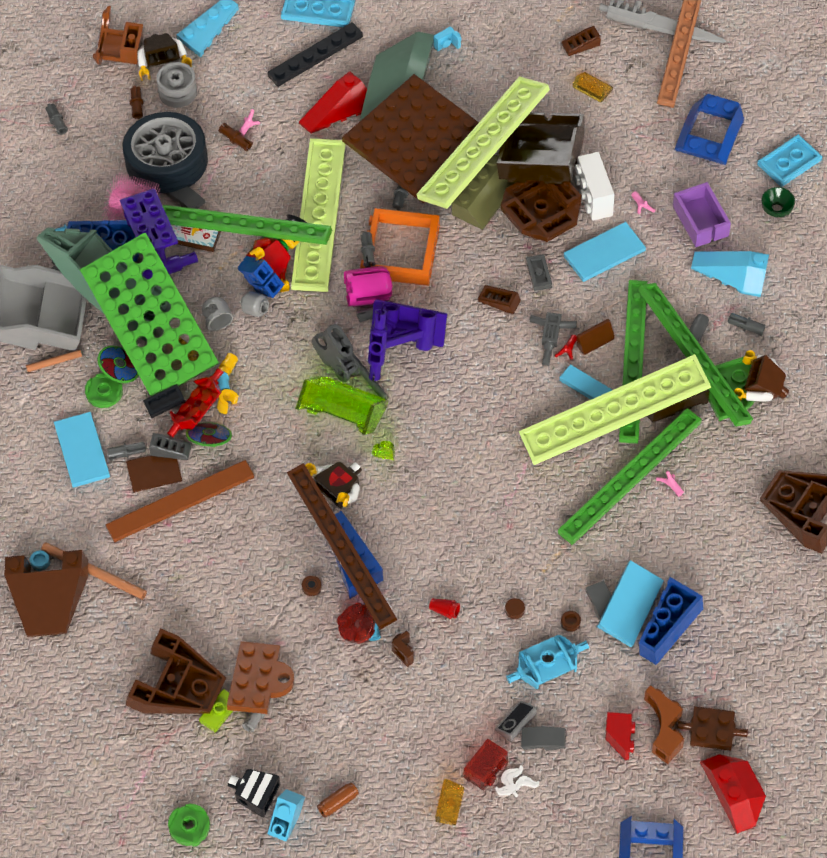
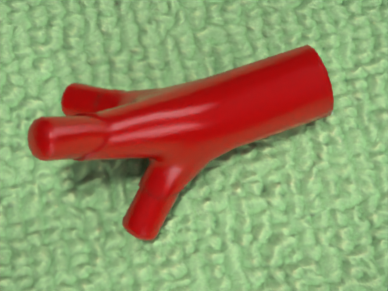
M572 334L564 347L554 356L557 358L566 352L570 360H572V349L577 341V336Z

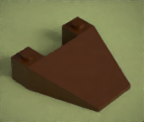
M778 470L760 497V501L804 547L822 554L827 547V524L821 522L827 513V474Z
M83 550L63 551L61 570L31 572V565L25 555L5 557L4 576L27 637L67 634L88 578V558Z
M160 628L153 642L150 654L167 661V664L155 688L135 680L127 696L125 706L144 714H210L226 677L182 638Z

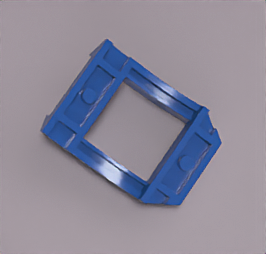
M706 94L693 104L682 127L675 151L726 165L735 139L744 123L741 105L732 100ZM700 111L731 120L722 144L690 135Z
M632 816L620 823L619 858H630L631 843L672 845V858H683V826L675 819L673 823L632 821Z

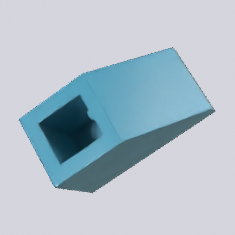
M287 789L278 796L268 835L285 842L288 841L300 816L305 796Z

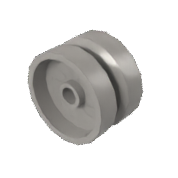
M171 62L159 69L157 73V87L159 97L165 105L181 108L195 100L197 96L195 73L189 65L181 62Z

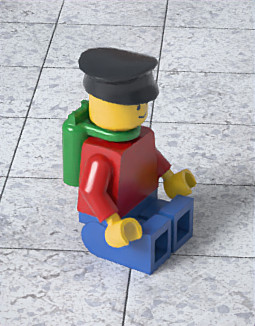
M291 214L286 215V220L307 223L300 217ZM261 237L254 241L253 248L246 254V257L243 259L244 261L239 264L238 270L244 274L245 279L254 287L255 292L274 298L279 291L287 292L290 290L289 282L285 278L288 262L291 259L288 250L294 249L301 241Z

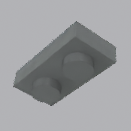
M544 254L526 257V264L534 291L552 288V281Z

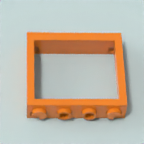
M375 208L374 214L370 215L369 219L371 229L367 230V232L372 234L373 246L379 222L430 228L422 270L375 265L386 267L392 282L429 286L440 229V215ZM361 260L360 268H367L363 265L364 261Z

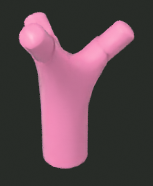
M251 109L248 118H244V124L239 130L243 136L250 127L260 124L259 121H252L254 109Z
M637 191L631 194L638 205V214L641 213L642 207L653 213L656 211L647 204V201L643 200Z
M666 471L667 479L656 477V481H661L670 486L678 497L684 493L675 480V474L671 475L669 471Z

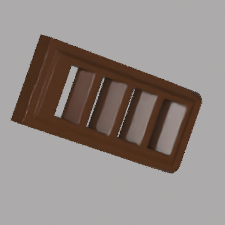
M591 26L563 40L561 44L567 55L571 56L600 46L601 37L595 26Z
M488 285L484 286L477 299L478 302L511 314L515 313L521 301L518 292Z

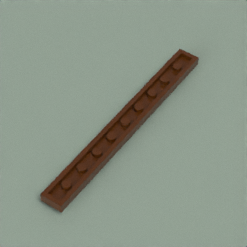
M303 463L288 471L287 475L379 630L397 621L395 614L305 464Z

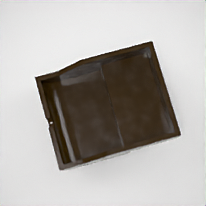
M530 112L500 147L497 160L499 179L518 183H526L527 180L544 181L546 184L571 182L575 164H577V158L581 154L584 140V114L552 113V118L548 119L545 113Z

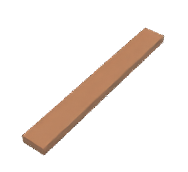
M683 0L657 104L671 108L675 106L701 0Z

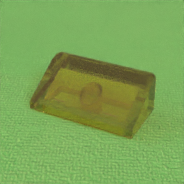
M586 72L577 75L573 83V88L598 102L604 101L613 90L612 86Z
M444 779L435 815L436 822L456 826L464 786Z

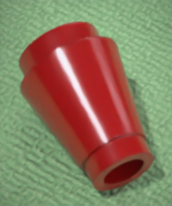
M432 598L429 609L448 619H456L460 612V603H457L456 600Z

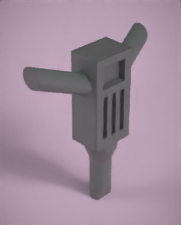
M547 312L546 319L534 315L530 316V322L544 326L542 365L549 366L552 350L554 347H557L560 329L576 328L577 321H561L562 314Z

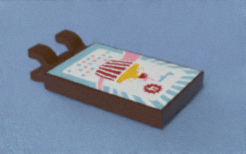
M171 225L178 239V244L176 245L210 252L215 251L221 231Z

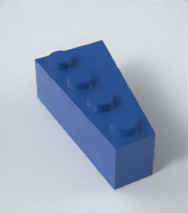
M343 512L336 513V518L375 583L378 584L383 581V569ZM336 558L349 599L358 595Z
M670 577L658 606L655 607L653 616L639 641L640 656L657 665L703 610V596Z

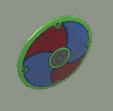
M107 346L99 352L97 358L98 365L101 371L111 380L119 383H130L139 376L124 348Z
M202 422L198 423L193 429H187L186 437L197 445L215 447L229 442L232 438V433L224 425Z

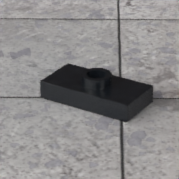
M177 384L143 400L151 418L186 402Z

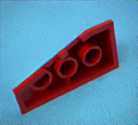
M349 71L333 84L299 121V124L312 134L330 127L332 123L339 120L343 122L352 115H361L367 88L358 77Z

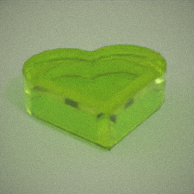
M382 441L380 444H375L372 454L377 458L394 460V444L390 441Z

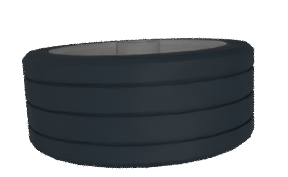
M159 112L145 116L128 129L123 139V155L129 177L137 185L139 181L140 184L142 182L144 187L146 183L147 186L149 184L151 189L154 185L155 190H157L156 193H171L186 186L190 187L202 177L207 168L208 155L204 132L201 126L187 115L177 112Z

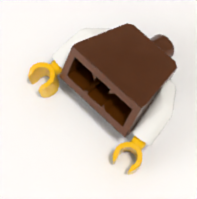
M748 350L742 360L746 365L752 364L744 389L747 393H744L740 388L734 390V393L739 395L737 396L741 401L742 398H746V401L768 402L777 397L784 399L789 393V389L783 386L786 374L779 368L775 359L767 355L755 356L754 351Z

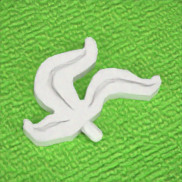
M520 765L519 768L507 769L503 772L501 782L504 787L498 788L496 786L495 791L500 796L513 794L514 797H518L516 791L521 786L536 788L540 783L539 781H533L530 777L521 776L514 784L513 778L522 775L523 766Z

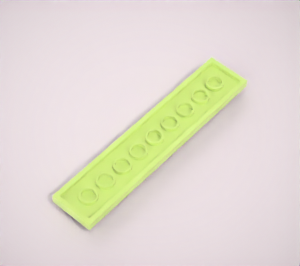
M519 76L416 194L418 200L447 209L550 90L548 84Z
M310 138L300 218L307 223L331 226L333 231L327 245L299 242L296 245L291 290L328 292L346 148V144L342 140Z
M694 354L519 431L533 465H536L711 388Z

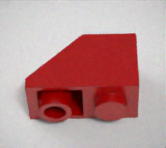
M607 712L605 740L624 760H629V754L634 753V740H631V734H635V722L632 721V714Z

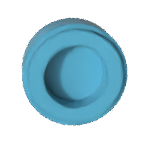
M42 550L35 551L30 556L31 567L36 571L47 569L50 565L49 555Z

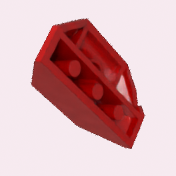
M722 754L700 761L736 834L755 827L766 795L749 762Z

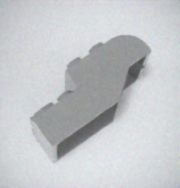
M0 265V342L36 350L38 343L76 351L81 337L87 299L75 289L59 270L38 265L19 268Z

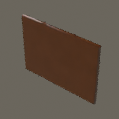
M146 456L126 461L133 493L182 481L177 459Z

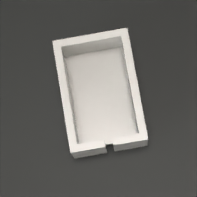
M599 152L578 156L577 164H575L577 175H574L576 186L580 187L579 193L582 195V200H585L586 214H590L592 221L613 216L614 192Z

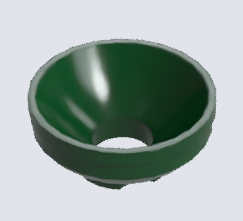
M782 187L770 188L762 196V208L771 216L784 217L790 214L794 208V195ZM780 205L782 210L775 211L772 206Z

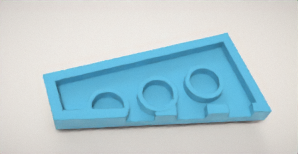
M220 0L176 34L177 39L199 57H202L204 50L213 43L214 37L220 34L222 27L228 24L239 10L238 4L233 0Z

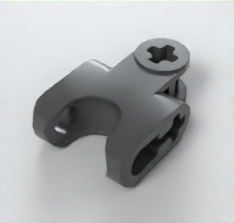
M330 325L324 332L318 333L312 338V345L323 363L333 368L340 381L347 382L352 374L358 375L361 372L360 364L352 354L353 346L339 325ZM331 330L336 332V339L332 336ZM319 338H321L324 341V343L326 344L325 346H322L319 343Z

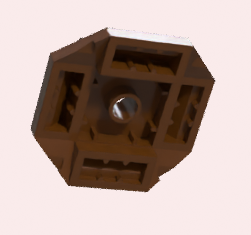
M527 180L526 183L517 182L505 189L501 202V211L521 234L529 236L534 240L548 242L577 225L582 195L570 182L546 184L544 181Z

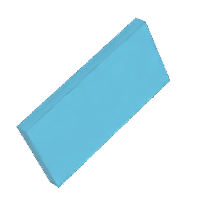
M285 0L281 19L343 28L350 24L356 1Z
M624 222L564 252V257L580 279L585 282L646 251V247L627 222Z
M91 412L55 421V429L73 488L109 478L110 474Z
M630 560L597 627L627 646L632 647L664 580Z

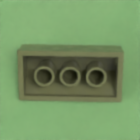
M495 154L452 203L453 216L482 230L500 208L505 189L517 183L499 179L497 169L498 156Z

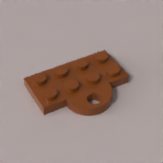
M240 641L227 710L268 714L271 698L282 697L292 690L294 686V672L289 665L278 661L280 645ZM282 678L289 679L286 683H282L279 680Z

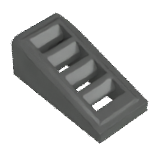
M153 433L149 447L150 455L188 460L192 443L163 434ZM181 447L184 448L183 453L180 452Z

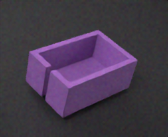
M708 182L674 193L673 208L695 247L711 242V239L716 241L729 236L731 223Z

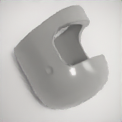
M212 297L204 302L202 314L207 318L205 324L208 330L217 331L231 324L233 315L223 298Z

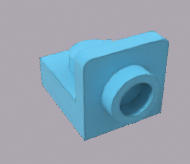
M451 26L434 35V48L439 51L448 47L451 43L457 49L461 48L462 38L460 33Z

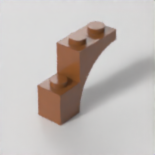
M650 685L645 691L644 700L654 709L660 724V732L653 743L652 753L669 764L683 748L684 738L682 734L675 729L672 730L678 720L682 718L683 709L678 702L671 701L660 689H655Z

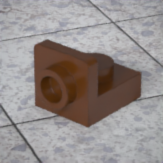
M405 631L403 634L400 633L393 638L392 652L409 667L414 663V651L408 645L410 633Z

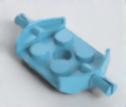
M554 636L520 651L517 671L506 675L507 681L510 684L518 679H522L535 689H539V685L572 670L577 672V654L589 649V645L586 640L575 645V643L572 644L564 636ZM550 655L553 657V661L545 662L542 658Z

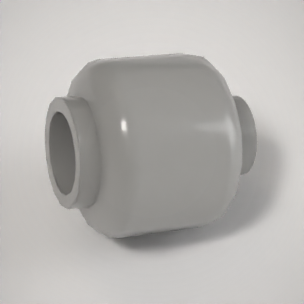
M254 291L247 292L241 299L242 311L254 317L263 316L269 309L267 297Z

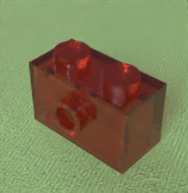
M487 738L463 769V778L484 791L487 786L493 785L497 778V773L500 770L503 771L508 765V751Z

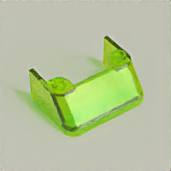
M317 376L304 380L295 409L301 410L305 408L308 413L317 415L318 412L328 413L356 424V427L359 428L358 431L366 435L375 431L389 401L329 377Z

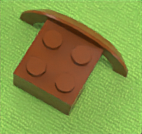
M108 6L102 14L100 38L96 53L93 54V59L98 65H101L102 60L138 64V50L142 46L143 24L126 22L124 31L109 29L111 6Z

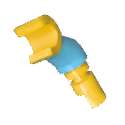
M228 353L219 365V369L224 373L217 380L218 386L222 391L218 397L217 409L222 414H227L229 404L227 401L232 402V404H236L238 401V394L230 390L228 382L230 380L229 375L238 361L237 356L232 353Z

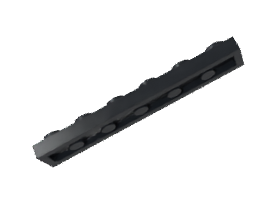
M351 22L267 72L268 77L279 87L361 39L363 33Z

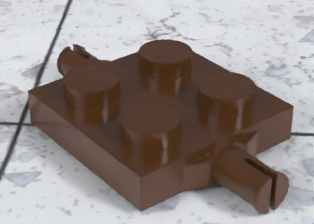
M694 706L693 717L690 722L678 720L677 729L689 730L691 736L690 746L731 751L734 737L747 738L748 729L736 728L734 722L735 711Z

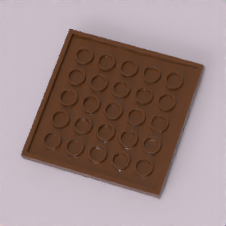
M413 74L342 137V142L418 199L416 194L479 122L417 75Z

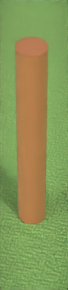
M76 350L28 364L26 368L28 372L82 357L81 350Z

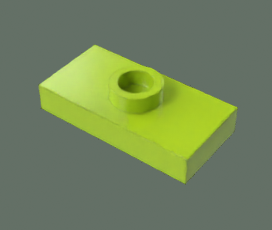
M223 689L218 695L210 714H203L199 718L201 724L215 733L233 712L227 710L228 691Z

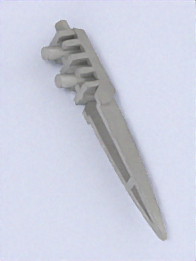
M611 0L609 6L600 4L599 10L607 12V19L641 29H651L671 35L675 34L677 20L658 15L652 11L646 12V8L639 10L642 4L640 1H635L633 8L629 7V3L623 5L624 0H617L616 3L614 2L615 0ZM694 27L692 39L717 43L726 42L725 39Z

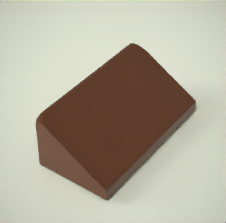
M606 319L577 335L576 346L582 354L586 355L615 339L610 320Z

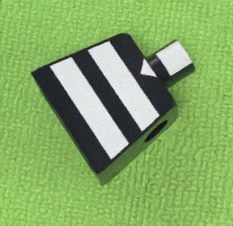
M247 769L242 778L232 775L228 781V787L236 789V801L263 818L281 785L278 775Z

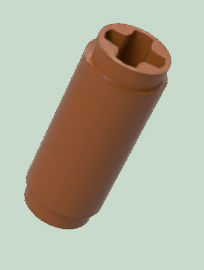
M350 782L322 800L317 805V808L325 818L356 798L359 792L355 785Z

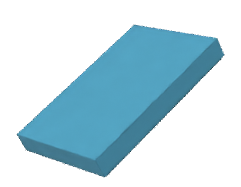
M798 134L758 160L757 165L780 187H783L822 161L823 156Z

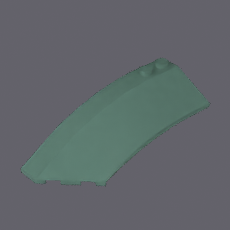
M416 32L376 55L360 121L413 74L424 81L434 42L433 34Z
M46 228L37 236L41 246L75 289L104 314L80 269L113 250L96 233L97 230L80 232V229L65 228L64 231H55V228ZM120 263L117 266L118 272H125L127 264ZM104 272L101 275V281L107 282L111 278L109 272ZM129 279L126 283L127 288L133 289L136 286V280ZM158 286L152 288L154 296L161 294L162 288ZM113 288L110 291L111 298H117L120 295V291L117 288ZM137 296L135 299L136 304H144L145 296ZM164 302L161 305L163 312H168L171 309L169 302ZM123 304L119 307L120 314L128 313V305ZM148 311L144 316L146 321H152L155 317L152 311ZM137 321L129 322L128 329L130 331L138 328ZM160 327L156 328L154 336L159 338L164 330ZM140 337L141 339L147 342L146 337Z

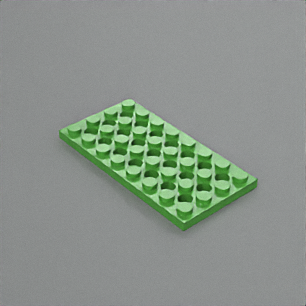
M146 233L139 235L80 269L150 396L176 384L180 386L219 364ZM138 253L143 254L144 257L141 263H135L133 260L134 256ZM120 263L127 264V270L123 273L117 270V266ZM149 269L153 272V276L146 280L143 278V272ZM104 272H109L111 275L110 280L107 282L101 281V275ZM129 279L136 280V286L133 289H128L126 286ZM154 286L162 288L160 295L154 296L152 294ZM113 288H117L120 291V295L117 298L110 297V291ZM139 295L145 296V303L142 305H137L135 302L136 297ZM164 302L171 304V309L168 312L161 310V305ZM126 304L129 307V311L127 314L122 315L119 313V307ZM148 311L154 312L155 317L152 321H146L144 318ZM178 318L180 320L178 328H171L170 321L172 319ZM131 321H137L138 328L134 331L128 329V324ZM160 327L164 330V334L162 337L156 338L154 330ZM186 334L189 336V342L182 345L179 342V338L181 335ZM140 337H146V346L139 347L137 340ZM171 344L173 351L170 354H165L163 352L164 345ZM191 351L198 352L199 357L197 360H189L188 355ZM154 353L156 355L154 363L147 362L146 357L148 354ZM175 360L182 362L180 370H173L172 363ZM160 369L166 373L165 378L162 380H158L155 376L156 372Z

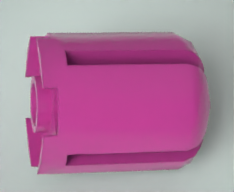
M375 266L351 269L344 272L348 306L374 304L375 299L390 300L392 296V280L386 267Z

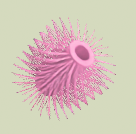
M124 176L122 181H119L118 177V186L116 187L115 182V190H112L110 197H108L109 201H107L109 202V207H111L108 209L110 212L108 213V221L109 219L111 221L112 218L118 220V217H122L119 220H125L120 200L139 192H144V190H151V186L149 188L148 184V188L145 189L142 186V182L140 184V181L137 185L135 181L133 183V179L130 183L126 181V177L124 181Z

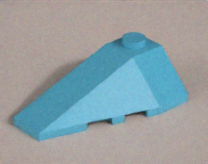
M752 251L694 252L691 269L709 278L714 277L722 281V284L736 288L742 294L761 297L769 255Z

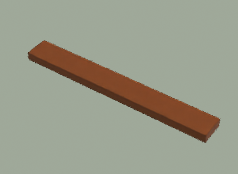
M246 460L105 524L106 529L115 543L254 478V474Z

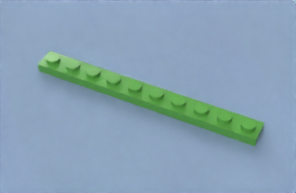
M163 205L170 224L176 226L327 245L333 231L331 226Z
M629 280L622 386L642 378L646 301L638 290L641 285L647 284V281ZM640 419L620 427L619 442L638 444Z
M657 284L641 285L638 291L685 357L696 355L710 383V392L735 427L750 424L753 420L752 416Z
M688 408L683 411L558 529V534L573 545L701 424L702 419Z

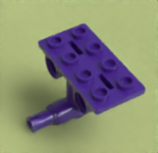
M155 189L120 200L128 226H131L135 238L143 233L147 234L169 274L181 271L185 266L198 263L195 251L180 257L179 255H174L166 258L165 248L178 244V239ZM149 269L143 272V277L146 279H150L153 276V272Z
M375 299L368 353V363L370 365L369 379L373 380V376H375L374 381L381 379V366L385 363L387 348L409 341L416 342V348L422 351L431 350L433 346L443 347L448 314Z

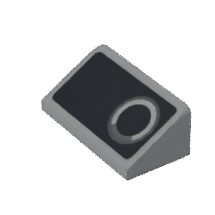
M520 701L495 728V731L512 742L521 732L522 728L537 714V708Z

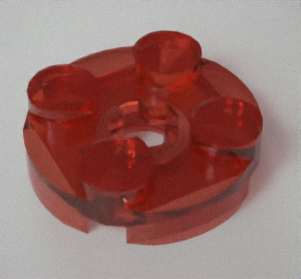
M359 602L346 608L337 618L340 635L348 642L362 644L368 641L375 632V621L366 606ZM357 620H361V621L359 622V625H360V626L357 628V627L355 626V622H356Z

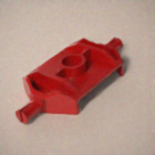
M217 368L210 377L194 380L198 387L192 391L191 396L181 405L176 414L170 411L172 421L174 422L167 432L170 437H174L179 429H193L222 393L217 381L224 373L221 369Z

